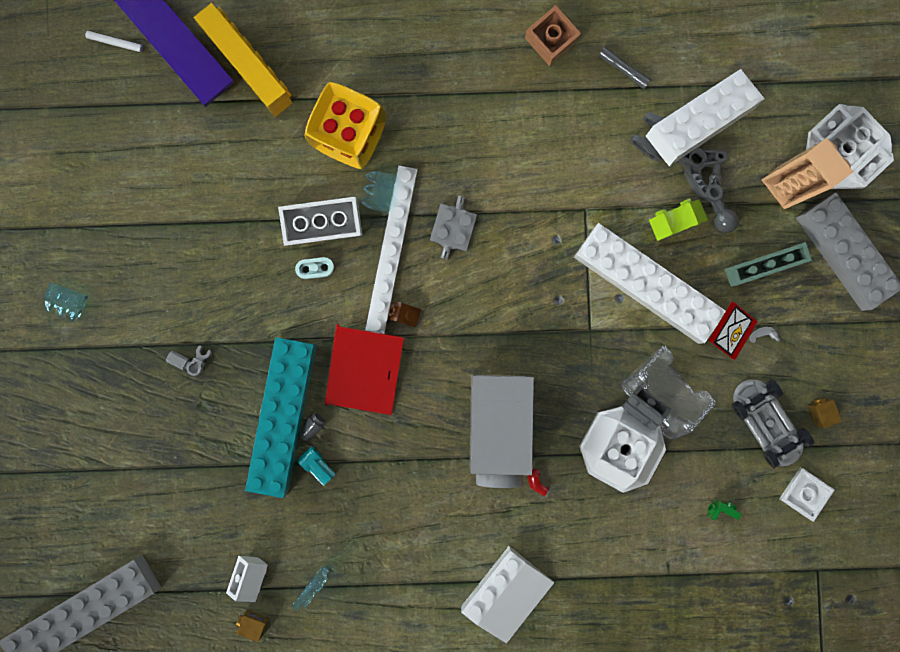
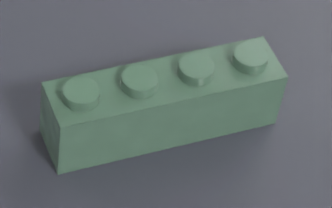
M805 242L726 268L725 272L730 286L733 287L812 261Z

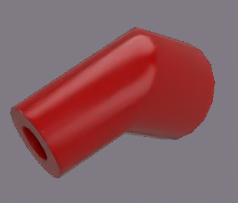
M532 469V475L527 476L529 487L545 497L549 488L540 483V471Z

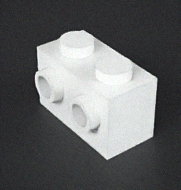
M238 556L226 593L235 601L256 602L268 564L258 557Z

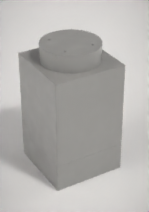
M471 375L470 472L471 474H476V485L491 488H516L523 486V475H532L534 377Z

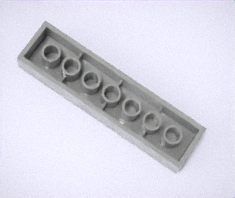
M141 555L0 640V645L4 652H58L143 601L162 587L145 558Z

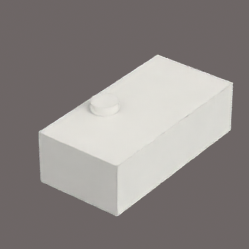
M357 197L278 207L284 246L363 236Z

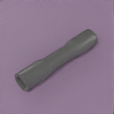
M604 47L598 55L643 89L651 80L621 60L618 55L607 47Z

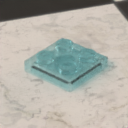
M322 566L299 594L292 605L294 609L299 611L302 606L306 608L316 594L314 591L318 593L328 579L326 577L329 571L327 568Z

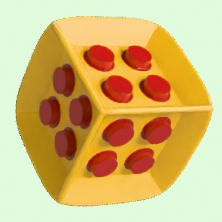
M329 82L320 94L310 115L304 136L308 144L321 153L351 167L363 169L369 162L383 132L387 119L386 111L382 105L373 99L343 85Z

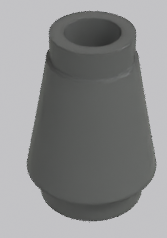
M316 412L309 415L298 434L299 437L304 441H308L324 428L325 419Z

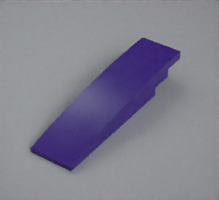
M114 0L205 107L235 83L164 0Z

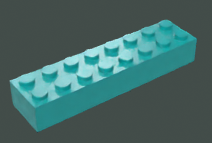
M275 337L245 491L284 498L288 495L299 439L298 434L301 429L317 347L315 344Z

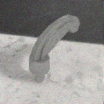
M762 327L754 331L750 335L749 340L754 343L757 337L769 335L776 341H780V338L775 329Z

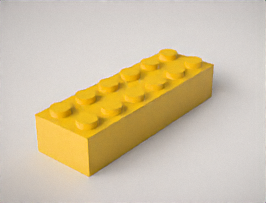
M210 3L193 17L275 117L292 104L289 98L292 95L288 88L277 78L269 65H266L263 58L252 48L249 41L241 35L238 28L227 18V15L220 7L216 9Z

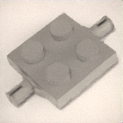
M458 196L456 206L444 204L439 206L430 241L444 247L440 257L442 259L445 256V260H448L451 249L467 251L477 214L463 209L465 197Z

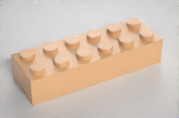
M826 138L781 164L761 180L781 206L786 209L835 187L854 171L850 168V163L839 154L836 145Z

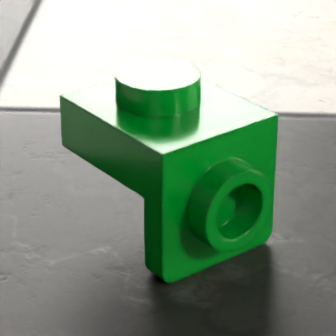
M715 499L708 507L707 517L716 521L722 511L739 520L742 513L736 511L737 506L727 501L724 504Z

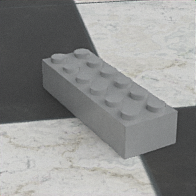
M837 193L826 196L796 217L861 311L873 310L900 291V281Z

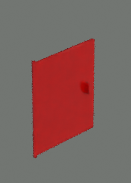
M336 324L324 405L330 404L392 415L404 337L341 327L339 324Z

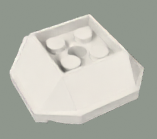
M839 104L808 132L806 150L828 138L829 141L836 145L839 154L850 163V168L854 171L831 189L865 188L894 161L893 153H891L890 134L864 107ZM843 146L847 147L848 153L844 151Z
M622 406L597 412L579 445L587 472L623 493L647 485L666 451L661 426L659 425L655 431H652L633 415H630ZM627 444L629 451L626 454H621V446Z

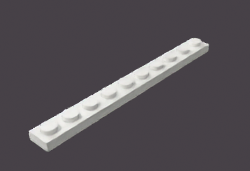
M398 166L365 331L385 334L418 171L414 168Z

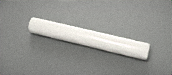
M86 31L85 34L87 39L137 52L143 51V45L91 31Z

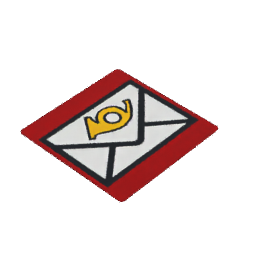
M731 301L709 341L730 358L736 360L755 328L757 321L735 302Z

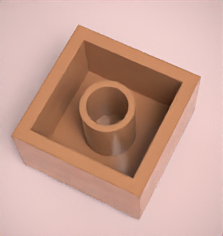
M555 5L527 29L525 39L544 61L551 66L578 42L581 33Z

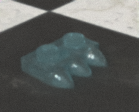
M379 171L366 174V177L375 184L363 187L366 193L372 195V197L363 198L361 200L362 204L371 210L389 213L396 175Z
M50 282L43 300H45L47 312L53 310L57 305L59 317L65 315L69 310V319L72 322L81 315L88 296Z

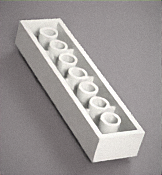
M599 223L593 228L574 255V258L698 344L707 341L726 311Z

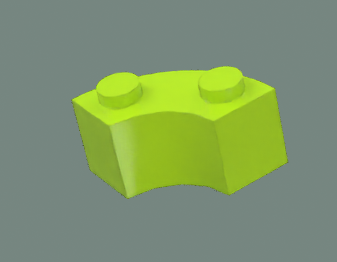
M690 198L681 202V206L668 212H666V209L656 212V217L650 219L649 222L657 241L708 221L700 199L692 201Z

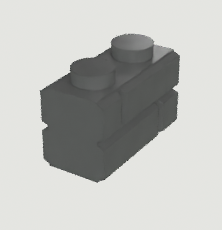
M640 385L632 392L622 406L630 415H633L652 431L658 428L671 411V408Z

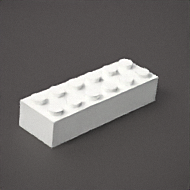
M740 69L655 124L646 137L668 166H670L753 111L764 100V97Z

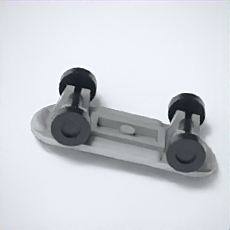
M773 379L768 380L765 384L758 380H746L740 383L734 391V403L731 404L734 412L741 420L746 422L762 447L765 460L773 469L779 466L794 464L802 455L803 444L807 447L815 444L812 436L804 428L796 430L776 399L781 397L783 392Z

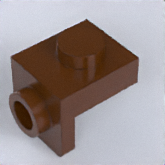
M394 301L389 308L388 319L416 327L421 309Z

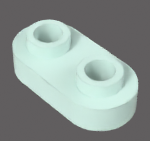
M325 257L304 259L296 264L295 271L302 279L328 277L334 272V264ZM324 264L328 265V269L326 271L322 270V266ZM306 266L309 267L308 273L303 272V268Z

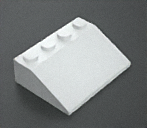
M508 546L462 604L461 613L476 625L507 644L554 584V581Z

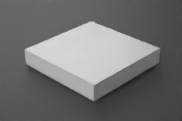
M800 467L779 499L814 522L835 490Z

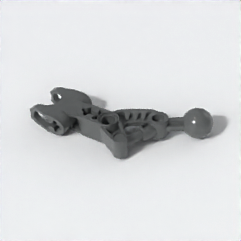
M647 112L643 120L652 128L666 117ZM633 135L630 142L643 155L654 161H661V155L647 138ZM697 147L687 157L684 156L676 162L685 167V177L695 194L700 199L712 204L716 212L714 219L715 227L723 233L733 232L739 224V217L735 211L727 209L721 198L723 190L720 187L722 176H720L721 164L727 159V153L723 150H702ZM692 156L698 157L699 163L693 162ZM714 166L713 174L710 175L707 186L701 176V170Z

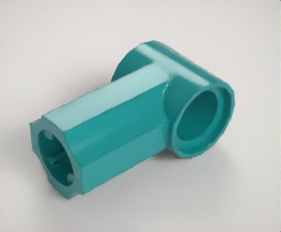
M313 446L297 459L301 467L307 472H311L323 486L336 475Z

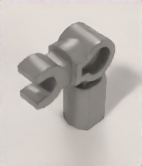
M199 346L196 349V358H193L192 362H190L189 358L172 350L167 356L166 362L183 371L187 369L188 374L192 376H200L206 364L204 362L211 357L212 351L208 350L206 355H202L203 347Z

